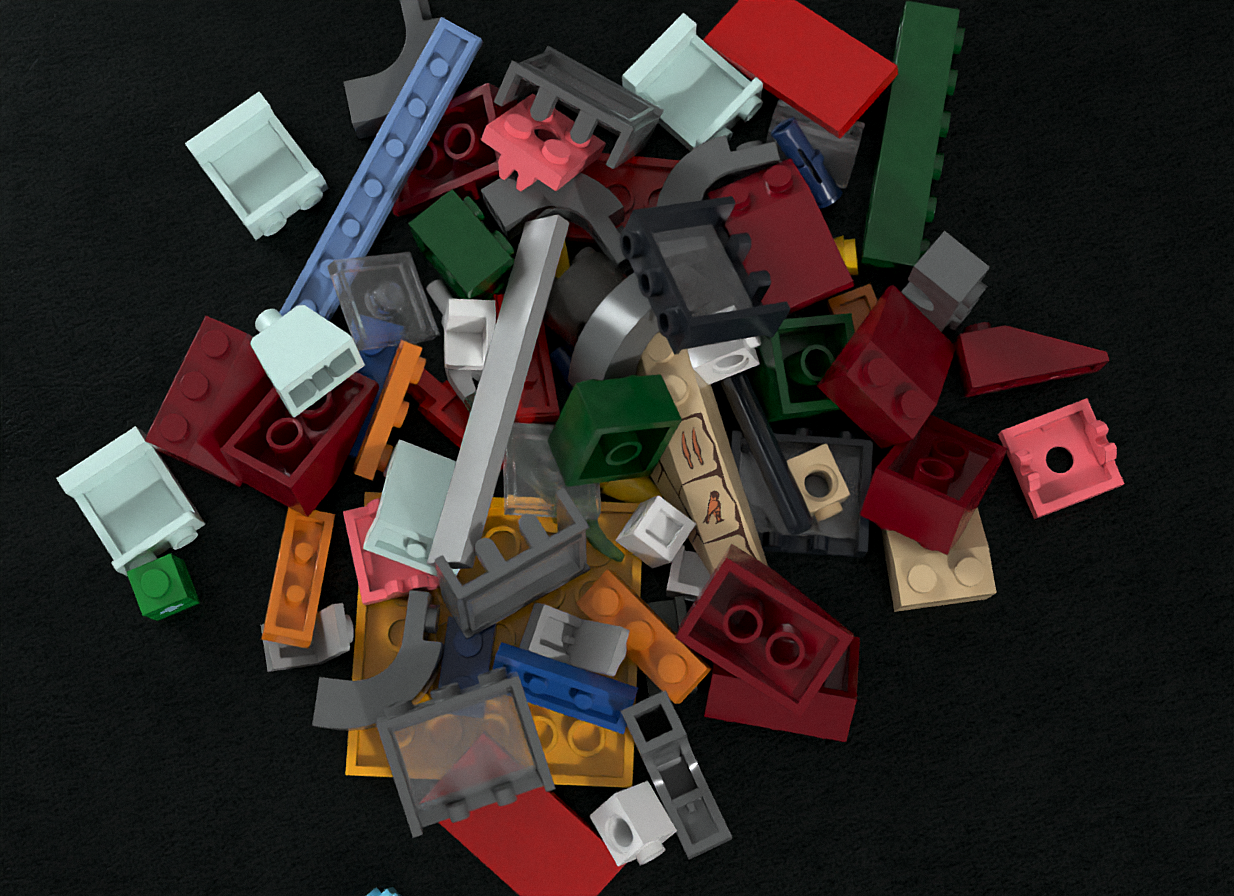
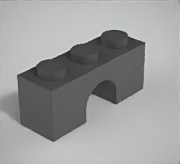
M944 231L913 267L908 277L910 282L901 293L941 332L947 327L954 332L967 318L971 309L978 302L979 297L988 287L982 282V279L990 267Z

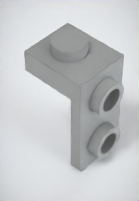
M332 604L316 614L309 649L263 640L268 672L321 665L350 650V643L353 641L354 632L352 620L349 615H345L343 604ZM264 624L261 625L262 633L264 629Z
M534 603L519 648L587 671L615 676L618 666L626 655V642L629 630L620 626L584 620L548 605Z

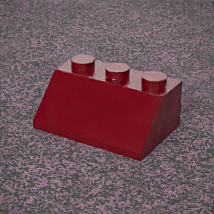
M205 316L144 441L161 453L240 487L242 481L238 480L220 449L274 386L250 345L254 337Z
M853 638L801 717L713 662L704 717L846 742L857 701L860 638Z

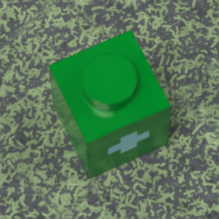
M171 553L126 572L142 615L158 621L200 603L184 560Z

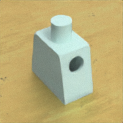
M305 305L296 306L284 316L276 309H267L256 319L255 327L260 333L252 338L250 345L289 413L294 418L365 366L353 338Z

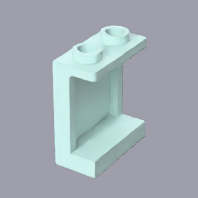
M683 13L622 75L623 87L662 108L664 111L658 123L687 149L692 151L701 144L726 135L727 141H729L733 134L730 130L738 121L742 119L747 122L763 103L761 100L763 82L757 77L752 82L745 78L696 35L697 24Z
M257 92L185 143L255 240L263 235L270 236L278 232L286 224V219L299 209L307 210L316 205L322 199L323 192L329 189L322 174L317 168H314L274 115L270 105L260 92Z
M136 426L56 478L65 493L76 500L114 560L112 565L115 570L128 576L127 571L156 560L157 556L169 548L173 547L176 550L189 544L198 536L196 530L205 525V522L159 452L144 441L147 434Z
M399 439L383 472V476L386 479L376 518L366 534L363 549L437 576L436 568L427 564L456 461ZM452 569V571L454 572L455 575H457V573H458L459 570H460V569Z

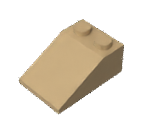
M976 508L963 534L948 555L939 551L925 549L913 539L895 531L881 528L894 612L984 600L996 594L989 547L978 508Z

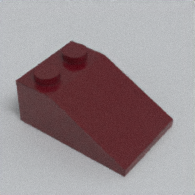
M490 83L453 98L392 207L393 214L402 216L425 211L451 189L455 191L461 200L467 196L472 200L482 199L481 189L500 179L498 160L501 156L499 152L481 141L486 125L517 105V100L502 107L494 103L499 88Z
M791 158L707 193L708 199L733 196L736 205L728 217L724 229L729 238L732 234L747 232L750 235L751 249L742 263L748 276L754 271L767 270L769 272L771 285L761 301L763 305L787 301L791 309L788 314H791L854 287L851 275L815 198Z
M891 285L872 308L817 384V387L881 449L913 440L937 405L956 346L894 285Z
M355 372L295 418L289 413L275 387H273L220 450L238 480L308 517L336 483L380 387L376 381Z
M929 415L913 440L896 444L876 467L860 516L873 521L884 530L895 531L917 541L925 549L939 551L948 555L963 534L1002 463L1008 448L933 415Z
M733 544L730 545L681 621L675 639L800 717L854 638L852 632L776 571Z

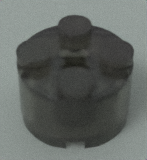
M592 247L582 249L573 259L572 266L559 278L554 277L542 321L574 351L580 334L597 307L629 276L605 253L596 252Z

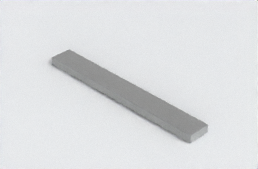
M559 214L525 223L427 564L435 567L434 559L443 554L451 569L473 568L476 558L475 545L482 537L568 230L569 222Z

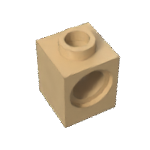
M827 443L787 460L812 516L815 515L817 522L843 511L840 503L846 501L851 494ZM811 475L823 477L829 487L828 494L824 497L811 496L805 489V478Z

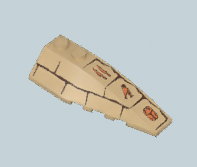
M658 331L644 349L637 366L636 375L661 374L682 421L650 476L663 498L696 523L688 539L710 576L731 544L767 565L711 384L708 385L692 368L688 350H681L679 354L674 355L666 337Z

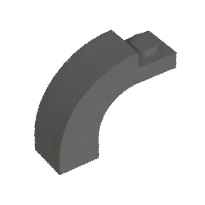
M400 0L406 26V41L400 56L389 68L372 76L344 81L352 124L359 139L377 135L440 18L432 19L428 0Z
M726 135L701 144L685 155L670 172L663 184L656 207L708 200L707 193L778 164L779 155L775 142L763 144L762 141H750L741 144L736 148V151L730 152ZM703 237L657 244L669 270L682 264L690 266L706 262L707 245Z
M516 171L507 179L503 180L500 178L481 189L485 206L508 241L523 232L527 221L559 214L568 222L582 227L591 235L618 276L632 268L629 259L623 256L620 248L619 239L624 231V226L615 227L624 221V206L609 189L595 179L579 173L557 191L537 180L520 192L516 189L518 172Z
M685 264L670 269L690 312L712 303L715 291L714 286ZM635 273L622 281L602 301L580 334L571 358L568 382L573 387L576 383L588 379L608 380L636 375L640 357L659 329L654 311L648 299L642 295L639 289L638 278Z
M409 591L402 645L394 661L383 672L369 679L359 681L319 677L312 726L347 731L377 727V718L385 715L383 710L385 706L409 698L412 699L413 705H416L423 698L440 671L444 644L442 642L428 641L429 633H437L440 617V605H433L434 597L429 592Z
M666 690L622 710L621 713L661 802L677 830L676 833L688 859L690 860L731 840L732 835L704 779L688 742L687 734Z

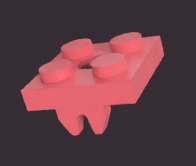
M531 94L486 125L481 141L501 154L498 160L499 177L501 179H507L515 170L518 172L516 189L520 192L537 180L557 191L597 160L606 143L593 134L588 141L582 144L575 143L570 136L575 122L555 108L549 118L543 121L534 120L531 117L530 109L536 95ZM536 129H539L538 137L534 133Z
M1087 398L1002 430L998 434L1003 447L1008 448L1006 454L1034 519L1113 490L1124 484L1114 461L1117 455V447L1115 443L1108 442L1106 435L1109 429L1106 423L1096 420ZM1063 447L1070 452L1073 463L1069 471L1056 473L1047 466L1046 455L1050 449Z
M379 498L372 500L365 507L343 511L361 599L364 605L407 596L410 590L424 592L440 588L437 576L363 549L366 534L376 518L380 503Z

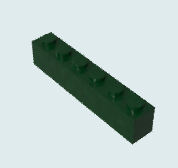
M906 1L900 19L893 63L898 67L899 74L889 84L858 266L859 270L908 278L913 267L929 250L930 239L922 237L925 222L932 223L937 203V196L930 195L932 179L939 180L944 153L937 152L939 137L946 138L951 118V111L943 109L946 95L953 96L958 69L950 68L953 53L960 54L965 27L957 26L959 9Z

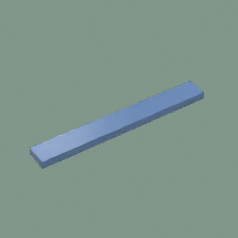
M442 17L440 18L279 312L282 316L298 305H305L329 322L331 321L483 43L481 38Z

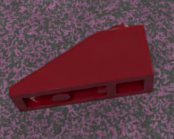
M989 322L965 327L963 329L964 333L960 334L954 342L956 346L955 358L965 397L1097 372L1109 362L1106 351L1006 325L991 328Z

